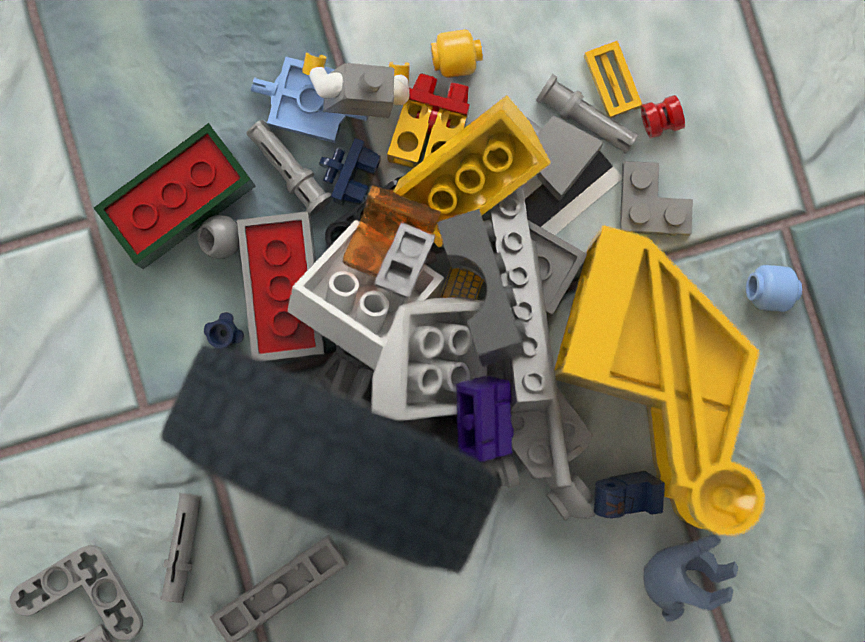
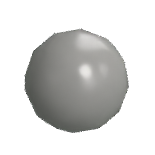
M214 215L203 221L198 230V243L202 251L209 257L216 259H225L236 253L240 247L237 222L225 215Z

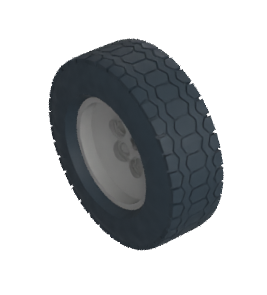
M204 344L193 360L167 416L160 436L164 443L177 450L187 461L199 469L282 511L395 559L423 568L441 569L457 574L462 572L473 552L474 546L497 498L502 479L494 476L477 459L244 353L232 349L211 348Z

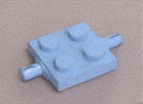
M285 56L282 71L275 80V83L257 78L253 80L251 92L271 96L272 107L267 121L268 126L336 143L340 125L346 119V116L367 121L368 116L323 112L324 98L317 94L309 75L302 73L304 61ZM324 67L327 74L335 70L332 68Z

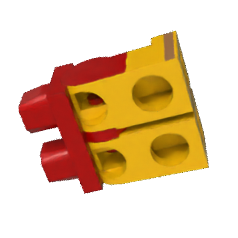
M420 73L413 89L409 88V99L402 107L387 153L388 162L413 169L421 161L427 134L430 135L423 160L463 130L470 104H467L469 87L458 83H451L447 98L434 95L437 78Z

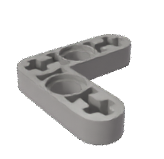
M96 545L79 548L18 585L10 595L12 609L21 616H29L83 586L113 637L119 640H128L135 637L143 627V618L106 553ZM86 552L89 556L96 555L98 560L94 563V567L98 574L106 570L108 576L99 578L92 584L89 578L96 575L92 568L84 569L81 563L86 560L84 553ZM55 570L65 572L68 577V584L64 590H56L50 584V576ZM40 579L42 588L50 596V599L47 600L46 593L32 601L33 608L29 604L23 606L20 601L24 598L22 591L25 590L28 594L41 588L37 583ZM104 582L112 583L117 589V596L112 602H104L99 597L98 589ZM124 601L126 606L120 608V611L125 618L131 616L134 619V622L130 625L132 631L129 633L126 628L120 630L117 626L121 622L118 612L115 611L110 615L107 609L113 608Z

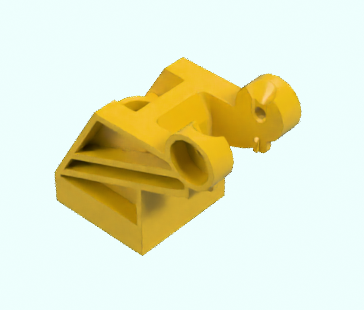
M603 225L587 248V256L584 259L554 367L556 380L646 405L652 459L657 474L656 478L665 483L664 497L670 499L676 515L683 522L695 528L706 529L718 535L734 536L746 532L758 522L764 510L765 494L761 482L750 469L731 462V457L760 351L648 237Z

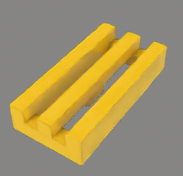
M618 40L585 52L584 58L607 116L614 118L616 115H622L632 109L640 108L642 101ZM612 51L631 102L626 103L606 54ZM599 56L600 61L602 63L603 69L605 71L612 92L618 104V106L615 108L612 104L611 98L603 81L595 57Z

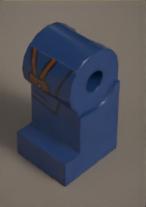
M645 470L598 480L595 482L594 513L604 518H620L625 514L644 511L650 515L663 513L665 483Z

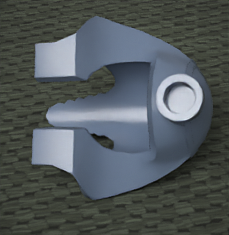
M709 535L698 540L695 539L687 543L658 551L649 560L647 565L644 566V588L648 597L663 609L662 615L667 622L674 621L683 615L684 603L704 610H713L722 604L732 601V587L710 593L693 583L686 573L687 570H697L703 572L711 582L716 583L737 576L738 566L735 561L718 565L714 554L708 552L721 542L718 536Z

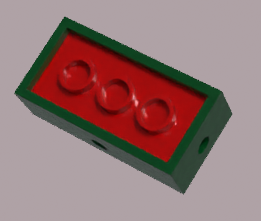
M208 123L96 205L94 210L134 264L144 270L198 230L203 221L218 215L256 186Z

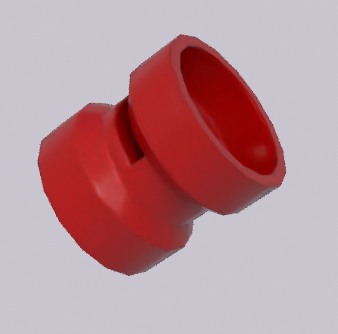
M676 95L666 97L663 102L658 104L649 102L640 106L642 121L649 138L661 136L663 131L669 129L678 131L685 128L683 109Z

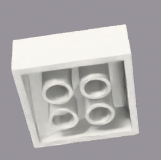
M355 220L293 286L287 312L375 370L399 306L437 298L444 277L424 264L409 299L374 286L392 243Z
M466 297L433 298L399 306L373 374L372 411L396 420L457 414L456 383L487 376V366L482 367L467 322L481 309L484 301Z

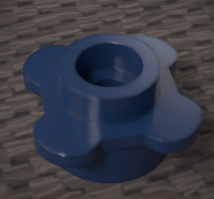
M229 312L221 313L218 320L212 323L209 322L204 326V334L214 348L228 349L234 343L239 344L244 340V332L236 327L233 322L234 317ZM222 330L226 331V336L221 334Z

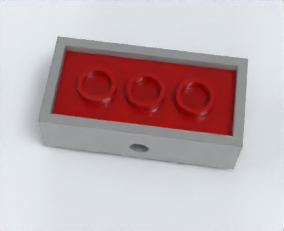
M309 212L237 220L251 356L264 363L327 356L325 336L287 312L293 286L316 262L312 218Z

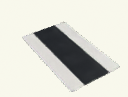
M600 151L560 201L534 176L523 184L527 219L556 235L618 183L622 176Z

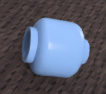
M761 265L754 273L749 275L746 283V294L757 309L786 312L800 299L802 283L790 267Z

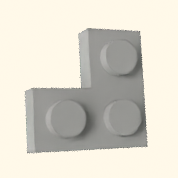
M624 161L622 165L620 230L630 233L690 236L692 234L693 199L658 198L659 163Z

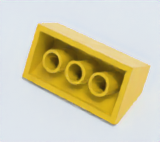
M506 95L400 178L392 196L424 232L435 236L434 243L441 247L443 241L437 222L477 209L480 210L482 216L550 164V160L530 121L509 96Z

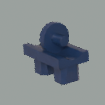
M354 138L344 164L341 162L345 151L338 148L335 149L332 159L321 157L319 162L320 166L327 169L323 179L324 182L333 184L336 174H340L331 197L333 202L342 206L345 201L357 205L365 201L369 186L354 181L356 172L359 169L375 175L381 162V156L366 148L365 141Z

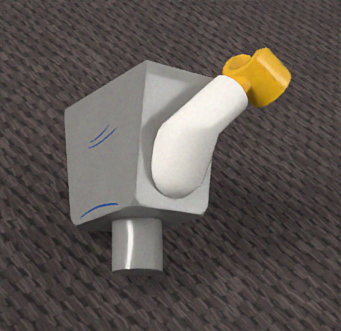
M306 52L302 73L309 75L317 94L324 98L323 112L389 118L393 104L404 105L409 99L410 64L405 62V65H395L393 62H389V67L344 63L327 74L324 69L327 57L324 55L316 57Z

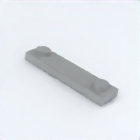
M327 535L211 615L210 618L226 642H237L346 567L349 563L331 536Z

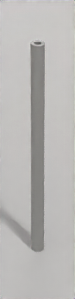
M531 240L554 395L553 401L545 409L557 488L571 487V479L536 241Z

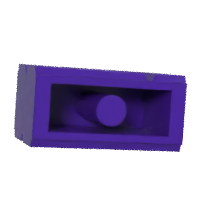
M481 376L473 380L456 383L458 451L477 459L479 462L511 454L514 429L511 424L512 397L510 381L493 376Z

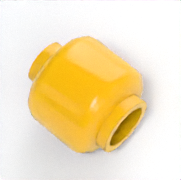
M467 29L439 33L436 42L431 43L434 70H440L445 78L471 75L476 70V61L483 60L480 39L473 40L472 34Z

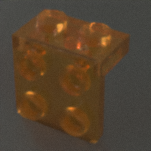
M372 185L367 196L363 216L344 253L343 263L350 268L377 278L400 224L404 223L434 235L441 212L430 208L426 204L400 196L391 190H385Z

